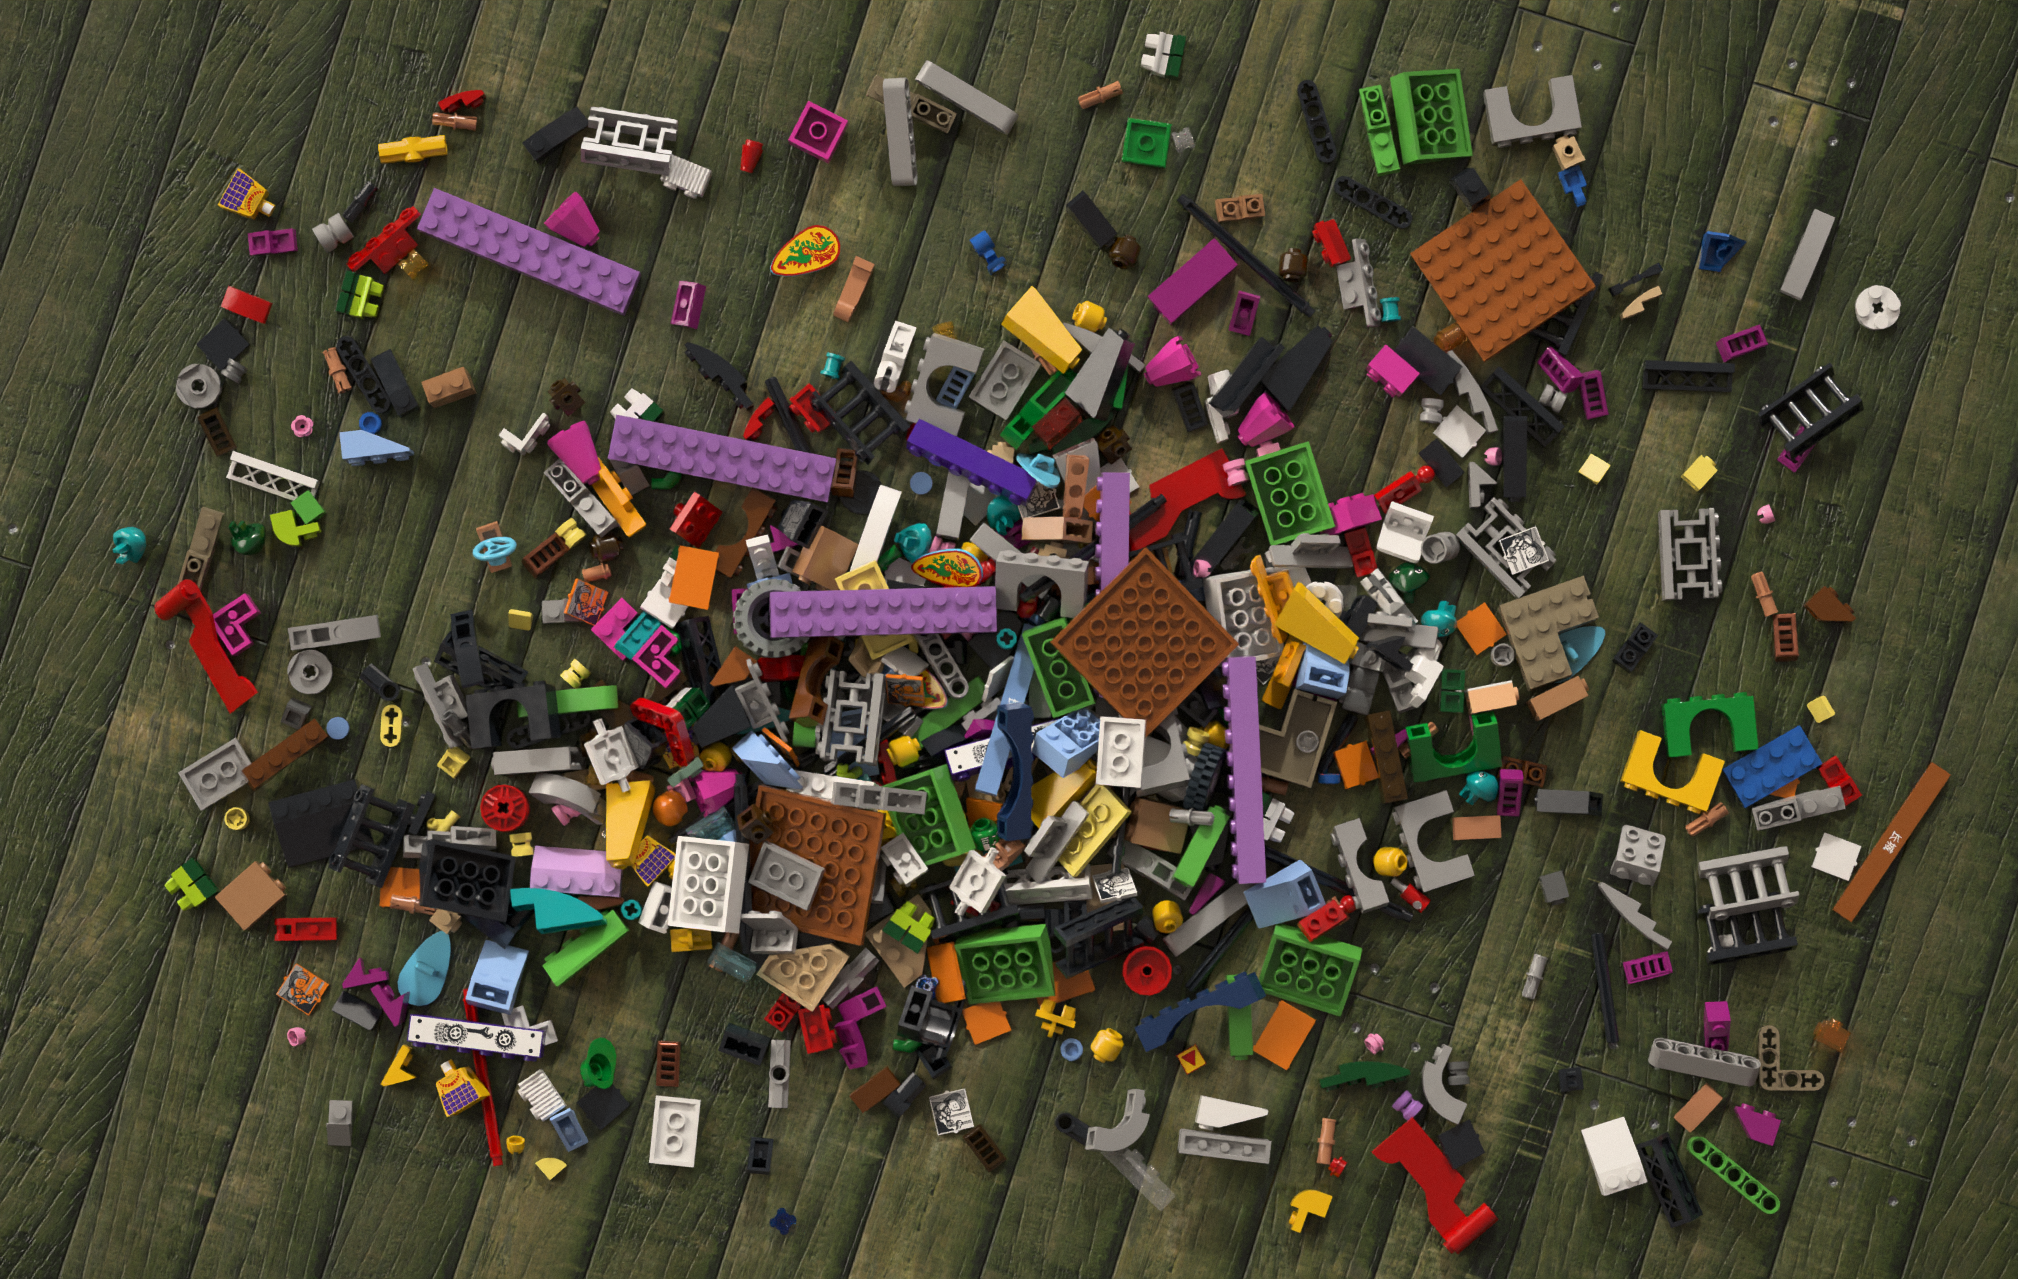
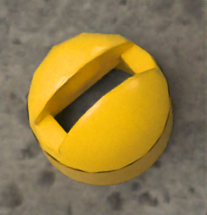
M511 1136L507 1138V1150L511 1154L523 1152L525 1147V1139L523 1137Z

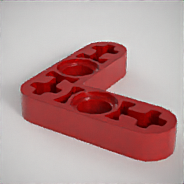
M641 697L630 705V710L637 719L665 729L672 756L679 766L686 767L694 760L695 756L686 724L680 712Z

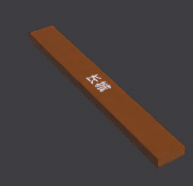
M1933 762L1930 763L1832 910L1849 922L1853 921L1951 774Z

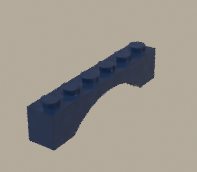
M1022 702L997 705V727L1009 744L1013 760V777L1010 791L1004 805L997 813L998 837L1005 841L1029 839L1033 829L1031 809L1033 808V799L1031 797L1033 755L1031 749L1034 740L1032 733L1034 714L1032 707Z
M1246 971L1234 976L1235 981L1231 983L1225 980L1216 984V990L1209 992L1208 989L1197 993V998L1192 1001L1188 997L1178 1002L1179 1007L1175 1009L1169 1006L1158 1011L1160 1016L1154 1018L1151 1014L1141 1019V1024L1135 1027V1030L1145 1051H1150L1172 1040L1182 1021L1196 1009L1212 1005L1231 1006L1241 1009L1266 997L1256 973L1253 972L1247 975Z

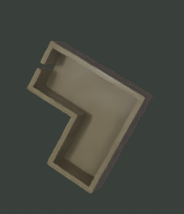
M1584 576L1507 602L1498 607L1528 692L1567 679L1572 675L1558 634L1595 622L1599 618L1593 599H1587L1591 594Z
M1294 689L1281 731L1259 725L1261 774L1311 788L1337 702L1319 696L1316 698V701H1312L1313 694Z

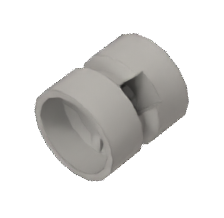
M339 213L328 219V225L323 223L312 229L327 254L336 249L338 241L344 244L354 238Z
M1451 532L1429 535L1421 543L1422 556L1430 563H1440L1454 559L1460 551L1459 540Z

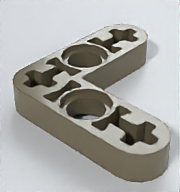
M1771 1025L1760 1028L1758 1031V1060L1761 1066L1758 1073V1083L1763 1089L1815 1091L1822 1088L1825 1080L1819 1071L1780 1070L1779 1031ZM1767 1029L1774 1033V1037L1770 1038V1045L1775 1044V1049H1762V1044L1767 1045V1038L1763 1037V1033H1767ZM1767 1051H1771L1775 1055V1060L1771 1064H1766L1763 1061V1054ZM1762 1067H1775V1071L1770 1070V1076L1775 1081L1769 1087H1767V1083L1763 1082V1078H1767V1070L1762 1071ZM1801 1073H1804L1803 1078H1812V1074H1815V1077L1819 1078V1082L1815 1083V1087H1812V1083L1803 1082L1804 1087H1801ZM1788 1074H1794L1797 1077V1083L1793 1087H1789L1785 1083V1078Z

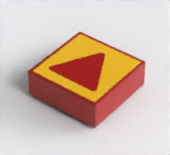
M1196 1044L1176 1055L1187 1075L1207 1064Z

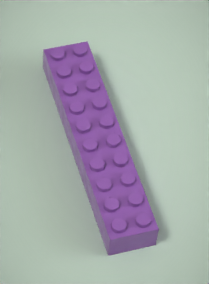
M436 188L433 189L417 227L420 233L623 316L626 314L642 276L639 271Z
M617 414L608 459L828 502L836 458Z
M996 586L769 593L770 638L997 632Z
M1226 657V662H1222V675L1226 676L1227 684L1223 685V698L1228 700V707H1224V720L1229 721V729H1225V742L1230 744V752H1226V764L1231 766V774H1227V786L1229 789H1232V796L1228 797V808L1230 811H1233V819H1229V830L1231 834H1234V841H1230L1231 855L1235 856V864H1231L1232 877L1239 884L1266 883L1256 657Z

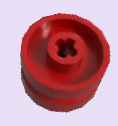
M1147 946L1134 949L1129 953L1122 968L1125 983L1132 991L1140 995H1153L1161 992L1167 987L1172 973L1170 960L1164 952L1155 947ZM1148 966L1151 968L1150 975L1143 973L1144 967Z

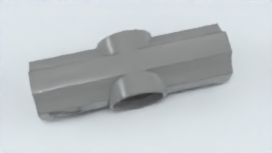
M865 948L850 964H847L838 973L821 999L834 1009L848 993H851L864 980L863 977L877 965L879 960Z
M771 1040L768 1107L788 1108L791 1040ZM778 1067L783 1068L786 1072L783 1080H777L773 1075L774 1070Z

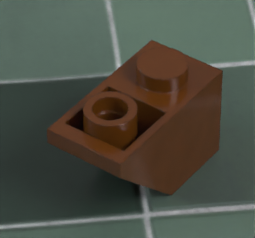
M1821 587L1802 605L1818 622L1850 623L1856 619L1852 615L1854 613L1853 609L1846 603L1842 604L1837 599L1839 595L1831 587Z

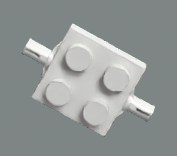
M598 719L593 722L598 735L593 740L584 744L601 785L618 780L622 792L628 791L631 788L626 776L632 770L639 767L622 726L606 731L602 719Z
M991 847L986 857H982L975 850L968 852L949 886L961 900L955 910L958 915L964 916L968 906L974 907L980 913H986L1006 877L993 864L999 853L997 849Z

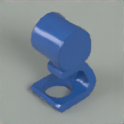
M985 230L969 240L979 257L984 256L988 263L987 270L990 275L1007 265L1004 257L998 258L996 256V253L993 251L995 245Z

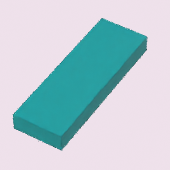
M643 611L616 642L614 648L632 660L635 654L663 623Z

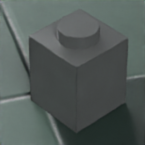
M1562 871L1538 877L1546 903L1551 902L1552 906L1565 902L1564 898L1569 897Z

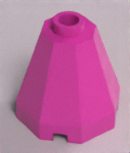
M577 192L570 195L544 222L553 232L583 247L587 244L591 247L599 239L597 234L600 230L583 198Z
M1181 336L1171 339L1145 367L1147 372L1144 373V376L1150 385L1154 384L1155 387L1194 380L1201 376L1200 371H1195L1199 366L1187 344L1181 345L1180 342L1183 341Z
M1266 392L1257 398L1238 429L1240 435H1238V438L1245 446L1249 444L1251 447H1254L1288 433L1295 426L1286 412L1281 411V406Z
M724 769L722 772L702 770L694 778L688 777L689 782L694 781L695 786L692 789L697 797L695 801L701 812L705 811V818L715 815L734 799L735 774H742L741 772L738 773L736 769Z

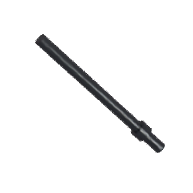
M1122 786L1120 799L1128 807L1131 787ZM1127 818L1116 830L1115 846L1112 845L1111 852L1113 855L1111 873L1120 874L1122 856H1125L1126 849L1123 846Z

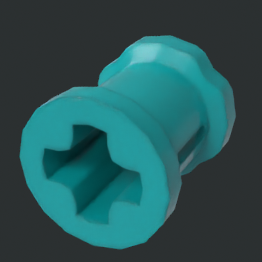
M1399 297L1380 299L1383 307L1382 322L1402 320L1398 311Z
M827 352L826 364L820 374L839 380L840 376L838 374L845 358Z
M1007 628L1002 629L997 635V643L1000 648L1009 650L1015 646L1017 641L1015 632ZM1005 633H1008L1009 637H1013L1009 645H1005L1004 641H1000V638H1003Z
M628 900L621 906V912L626 919L635 920L642 914V905L636 900ZM634 903L635 909H638V911L629 916V911L626 910V907Z

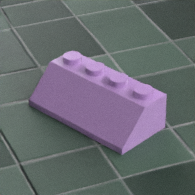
M535 846L530 888L546 889L560 893L621 897L623 869H615L610 866L606 860V851Z

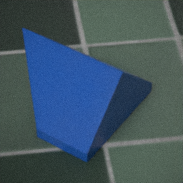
M1707 231L1703 235L1699 269L1721 272L1723 266L1747 241L1730 234Z

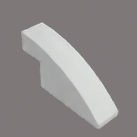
M880 485L850 571L871 561H878L902 493L901 491Z

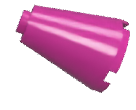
M585 421L571 425L570 429L562 430L548 440L549 448L583 484L588 482L589 485H592L601 479L598 472L601 470V466L589 427Z

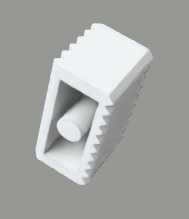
M672 155L669 176L661 175L660 179L664 182L663 186L676 191V188L685 190L684 195L696 199L697 196L703 197L712 176V171Z
M657 881L653 882L638 923L646 928L664 934L667 933L671 886Z
M542 1069L518 1084L520 1087L518 1093L524 1101L529 1100L533 1106L530 1110L537 1120L541 1118L542 1121H545L567 1106Z

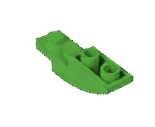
M1381 85L1359 89L1365 126L1377 175L1379 177L1400 172V167Z

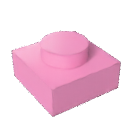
M1272 440L1261 443L1256 453L1260 457L1279 451V443L1273 444Z
M688 778L683 779L675 787L667 786L668 791L674 790L680 793L686 802L697 798Z

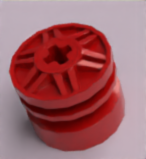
M505 784L497 785L488 790L483 796L480 805L481 816L485 823L492 829L502 832H512L523 827L529 818L531 810L530 802L525 793L516 787ZM501 803L509 804L507 808L509 810L508 813H500Z

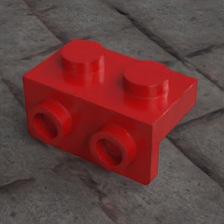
M1334 219L1327 222L1321 221L1314 225L1312 233L1316 243L1320 242L1323 251H1321V255L1325 264L1329 263L1330 268L1351 259Z
M809 383L794 397L792 396L789 399L792 403L789 407L797 416L801 414L806 419L804 424L812 433L816 430L820 434L830 423L820 412H816L811 407L809 398L815 391V388Z
M822 1004L816 1006L813 1012L807 1008L798 1010L807 1054L834 1048L833 1043H837L835 1031L829 1028L828 1022L832 1021L830 1008H825V1005Z

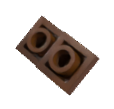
M1501 756L1502 767H1498L1496 778L1500 777L1501 769L1522 770L1523 784L1543 787L1547 765Z
M887 1066L872 1076L865 1084L854 1090L849 1096L861 1112L864 1113L895 1090L901 1083Z

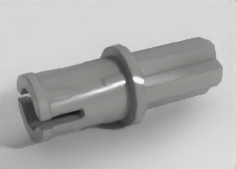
M1172 808L1169 817H1174L1170 818L1171 823H1187L1189 826H1194V824L1213 825L1215 819L1212 812L1196 811L1194 808L1189 810Z
M1534 954L1529 973L1526 972L1528 976L1522 996L1529 999L1535 998L1540 980H1543L1542 974L1548 960L1547 957Z

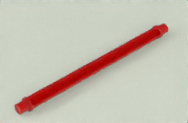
M463 989L467 1021L479 1022L477 1006L467 1004L466 995L468 989ZM472 1049L476 1075L490 1094V1096L481 1100L490 1158H492L493 1166L503 1165V1153L497 1129L485 1055H479V1050Z

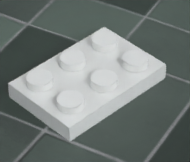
M1100 717L1096 784L1142 787L1146 720Z
M656 1095L649 1163L694 1167L701 1100Z

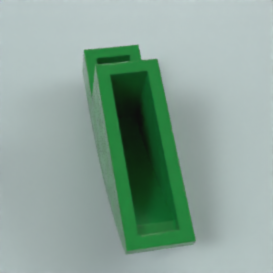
M1070 368L1064 374L1058 370L1029 399L1020 413L1005 427L1000 436L1017 450L1067 396L1065 392L1077 374Z

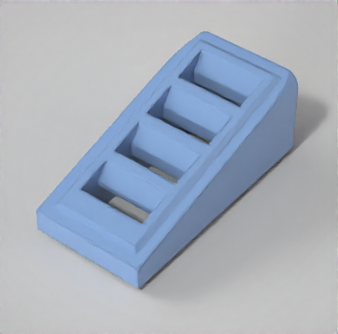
M953 366L936 401L957 409L975 373ZM958 370L959 372L967 375V379L955 374L956 371ZM955 379L964 385L960 387L951 382V380ZM950 387L960 393L956 395L948 391L947 388ZM945 394L946 396L954 399V404L942 398L943 395Z

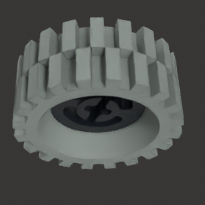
M770 579L758 582L742 593L741 598L736 603V610L733 613V617H735L733 625L734 629L737 630L738 639L744 643L743 646L746 649H750L754 654L764 656L765 658H779L788 656L802 648L801 646L808 641L809 637L770 638V635L760 628V624L763 623L765 627L770 629V621H768L770 610L765 611L762 617L758 614L761 607L769 603L770 592L801 591L800 587L786 580Z

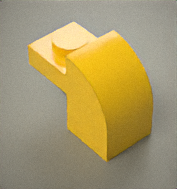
M1304 1190L1298 1193L1290 1203L1291 1206L1298 1208L1297 1212L1293 1211L1290 1216L1289 1224H1292L1291 1229L1300 1233L1308 1212L1325 1218L1332 1196L1317 1190Z

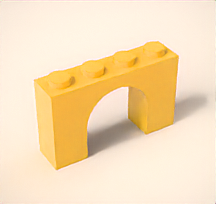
M1641 730L1638 731L1620 782L1625 783L1624 787L1633 791H1637L1638 788L1645 790V795L1658 799L1659 796L1667 798L1666 803L1679 807V804L1688 806V811L1700 814L1701 811L1707 812L1725 761L1703 753L1700 755L1691 781L1686 786L1680 789L1667 788L1656 779L1653 772V761L1662 738Z

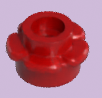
M1342 1156L1339 1160L1334 1158L1328 1168L1331 1171V1176L1334 1175L1339 1178L1347 1165V1162L1342 1160Z

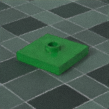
M1128 118L1121 162L1165 169L1172 124Z

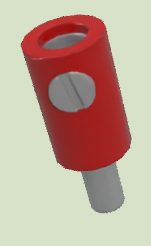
M1396 877L1390 882L1401 891L1400 897L1420 913L1431 901L1413 885L1409 884L1406 886Z

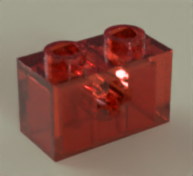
M1065 398L1033 425L1032 429L1034 434L1050 450L1083 420L1080 413Z

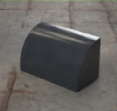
M729 1023L718 1051L760 1066L771 1038Z

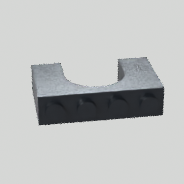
M546 680L534 681L533 686L527 687L526 683L514 684L513 689L507 690V686L493 687L494 692H487V689L474 690L473 695H466L472 749L502 746L499 717L503 707L511 700L520 702L527 711L531 741L561 738L555 684H547Z

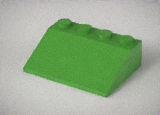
M1460 69L1403 72L1390 77L1403 165L1473 156Z
M1309 441L1245 461L1270 545L1286 544L1294 541L1300 534L1309 533L1313 535L1335 527Z
M947 764L880 786L927 792L924 814L889 811L897 836L902 833L905 834L926 866L976 849Z
M1279 923L1275 925L1260 972L1259 982L1266 994L1341 1017L1360 962L1362 948L1325 936H1320L1310 943L1301 929Z
M1046 924L985 930L957 939L954 946L962 978L968 990L967 999L969 1004L1055 996L1051 945Z

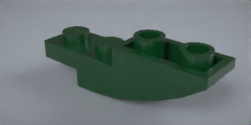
M1112 412L1109 413L1106 421L1094 418L1086 419L1085 416L1072 419L1073 423L1069 424L1071 433L1067 434L1066 431L1054 433V438L1045 440V437L1033 439V444H1029L1030 454L1034 455L1048 450H1053V454H1056L1091 438H1095L1111 422L1113 414Z
M1358 1061L1339 1064L1340 1074L1321 1078L1318 1081L1320 1088H1326V1091L1338 1089L1339 1084L1347 1082L1348 1086L1361 1083L1360 1078L1364 1077L1365 1084L1367 1086L1371 1085L1373 1089L1385 1086L1384 1081L1393 1079L1394 1083L1407 1080L1406 1075L1411 1073L1409 1069L1389 1063Z

